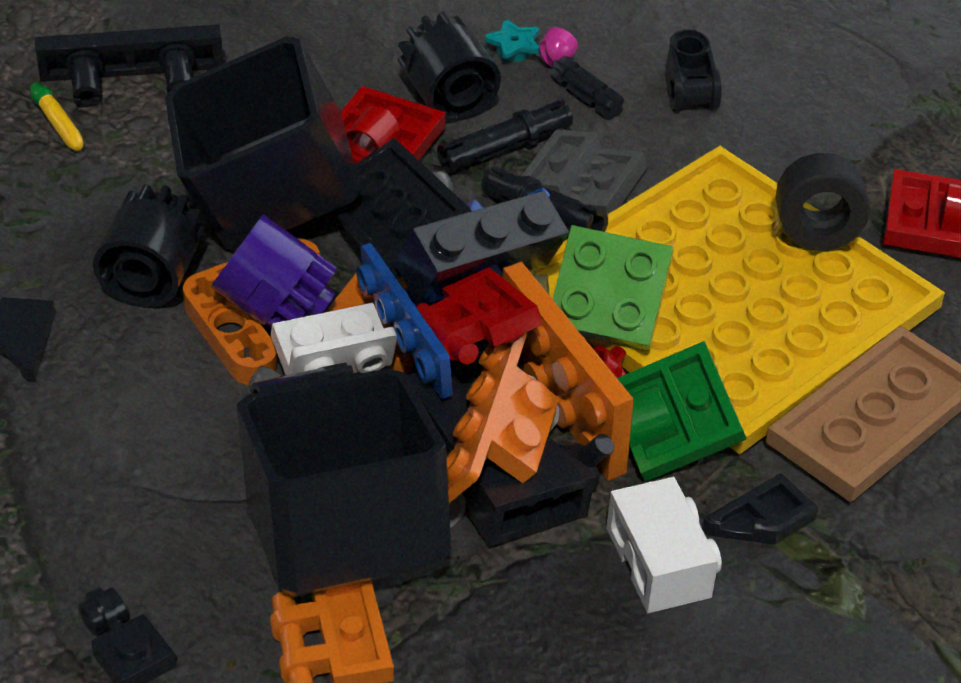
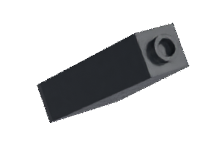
M450 363L453 396L445 399L440 398L430 382L424 384L418 372L406 375L446 444V456L454 449L457 438L453 436V431L459 420L468 411L470 401L466 399V395L475 379L454 363ZM547 437L538 470L524 483L486 457L479 478L461 494L466 500L465 512L490 547L587 517L595 476L589 468Z

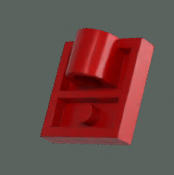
M362 86L341 110L354 164L392 138L399 141L411 154L420 160L445 128L446 112Z
M894 169L890 184L883 244L907 250L914 249L961 258V180Z

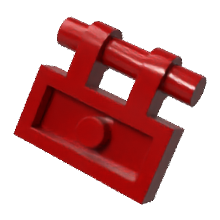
M490 267L442 288L444 300L431 306L428 303H420L416 306L448 352L450 359L459 360L463 364H470L476 360L479 353L477 346L474 344L485 339L493 347L512 343L519 340L524 333L542 325L538 306Z

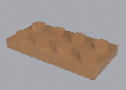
M900 326L768 428L766 443L846 500L852 502L961 412V364Z

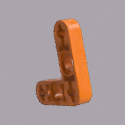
M298 239L320 255L318 247L313 242ZM226 262L188 277L183 285L184 308L189 318L232 377L239 383L248 385L251 376L260 366H266L277 372V351L271 337L256 319L210 287L228 263ZM225 323H237L242 326L240 330L232 333L222 332L217 329L218 326ZM248 347V353L251 357H244L245 348Z

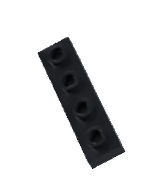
M220 24L35 37V51L40 82L71 80L74 103L81 107H92L100 102L99 78L164 73L168 94L174 85L192 78V71L211 70L223 64Z

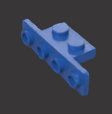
M369 243L360 246L362 265L356 267V274L364 296L371 295L373 297L382 323H390L394 328L401 351L403 353L410 352L414 358L416 370L421 381L424 384L430 382L441 399L453 396L450 363L457 361L450 359L448 352L416 308L418 304L409 288L405 290L402 288L373 245ZM445 298L430 302L428 304L431 306L439 301L444 300ZM481 341L474 343L478 348V352L482 353Z

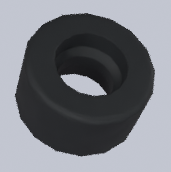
M817 152L800 157L785 169L777 182L775 198L783 231L799 246L814 251H830L844 247L857 238L868 223L870 203L861 172L850 160L835 153ZM822 192H831L842 197L838 204L828 210L811 211L803 207L806 200Z

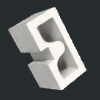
M675 477L611 491L606 529L622 562L628 561L632 569L631 581L647 614L712 598L716 573L721 571L722 566L720 552L715 541L711 538H706L699 525V515L693 499L684 496Z

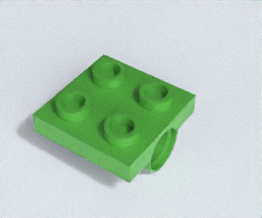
M571 225L553 300L582 336L650 351L674 254L673 246Z

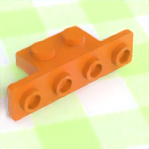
M524 333L519 340L512 343L500 344L496 347L489 343L479 359V364L483 368L480 376L468 390L466 399L470 401L468 411L462 416L453 431V436L457 438L454 449L447 456L449 503L479 478L486 457L522 483L527 481L538 470L559 397L549 391L544 384L534 380L517 367L527 333Z

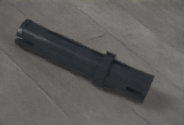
M558 99L531 111L522 109L513 113V118L439 145L437 147L439 162L442 167H445V172L450 174L521 145L529 147L537 144L539 138L555 132L556 129L562 130L572 126L573 117L570 107L568 105L565 106L563 99Z
M498 166L492 167L491 172L487 171L481 183L482 191L485 195L504 202L523 197L541 187L545 188L541 185V181L534 177L516 176ZM545 188L550 193L549 199L568 230H570L571 225L602 232L606 231L608 226L606 211Z

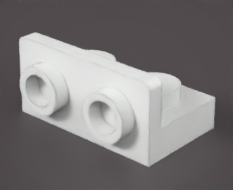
M373 303L272 323L271 338L285 375L345 362L348 366H352L354 373L377 371L392 364L398 338L393 327L383 328Z

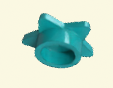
M505 20L501 30L486 34L484 41L496 46V53L501 59L509 62H521L528 59L531 54L539 53V46L534 40L540 32L538 27H519L511 21Z

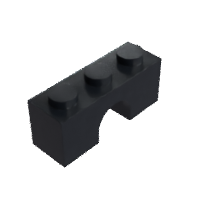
M541 191L413 228L395 261V265L418 305L420 303H430L445 298L442 288L495 264L498 265L502 274L503 268L519 262H523L528 270H536L548 266L568 236L569 231L546 192Z

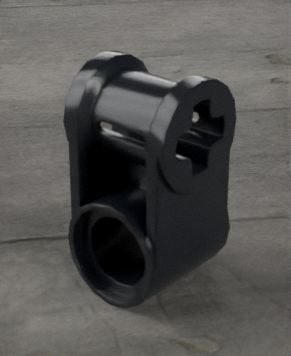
M685 29L675 32L670 37L665 72L671 109L680 110L682 105H708L710 109H718L721 103V76L719 69L716 68L708 37L696 30Z

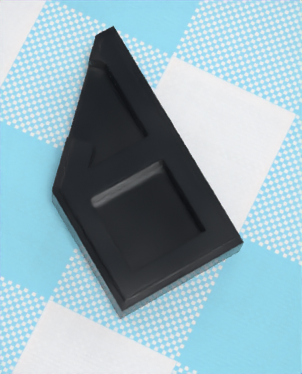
M2 297L0 301V354L4 358L6 357V359L9 358L20 369L21 375L27 381H35L55 316L54 302L51 300Z
M780 473L704 517L702 530L707 536L777 544L815 521L819 507Z

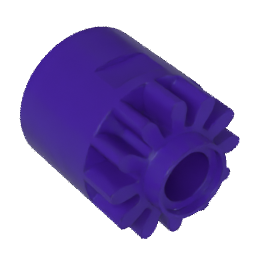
M263 214L210 287L271 330L272 323L323 313L335 295V292L326 287V284L334 275L337 267Z

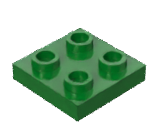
M705 341L617 378L634 399L629 446L645 482L747 440Z

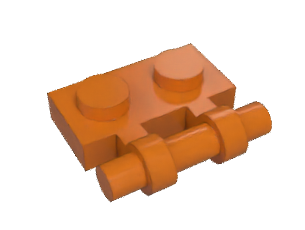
M371 581L312 593L313 602L297 605L294 596L285 591L279 592L272 597L273 613L270 616L269 622L273 638L280 642L283 655L279 658L278 664L283 682L314 683L313 678L318 674L330 673L332 683L394 682V665ZM320 630L323 644L306 647L303 637L306 632Z

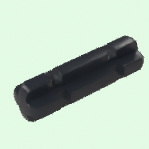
M563 56L559 61L555 60L553 62L552 78L562 86H565L590 107L594 108L602 116L611 119L616 114L619 115L622 112L623 96L614 89L608 88L609 86L584 67H581L572 58Z

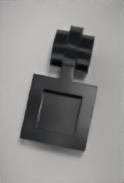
M97 587L86 593V600L78 604L79 612L87 629L93 635L105 632V634L92 640L91 645L93 656L113 683H148L176 668L174 651L144 613L122 624L121 622L128 618L124 602L114 588L110 587L103 591Z

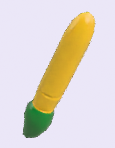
M34 82L30 86L32 101L38 107H41L63 142L70 149L81 151L84 147L83 137L54 98V93L50 88L41 83Z

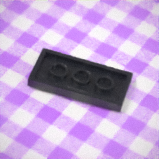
M392 138L355 164L361 190L353 204L330 214L360 246L371 243L395 278L399 279L402 276L395 265V261L413 228L471 212V209L399 141Z

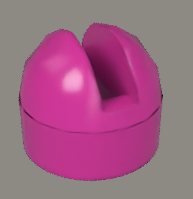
M558 27L548 29L539 46V54L543 62L552 67L555 60L559 61L563 56L573 58L578 50V42L570 32Z

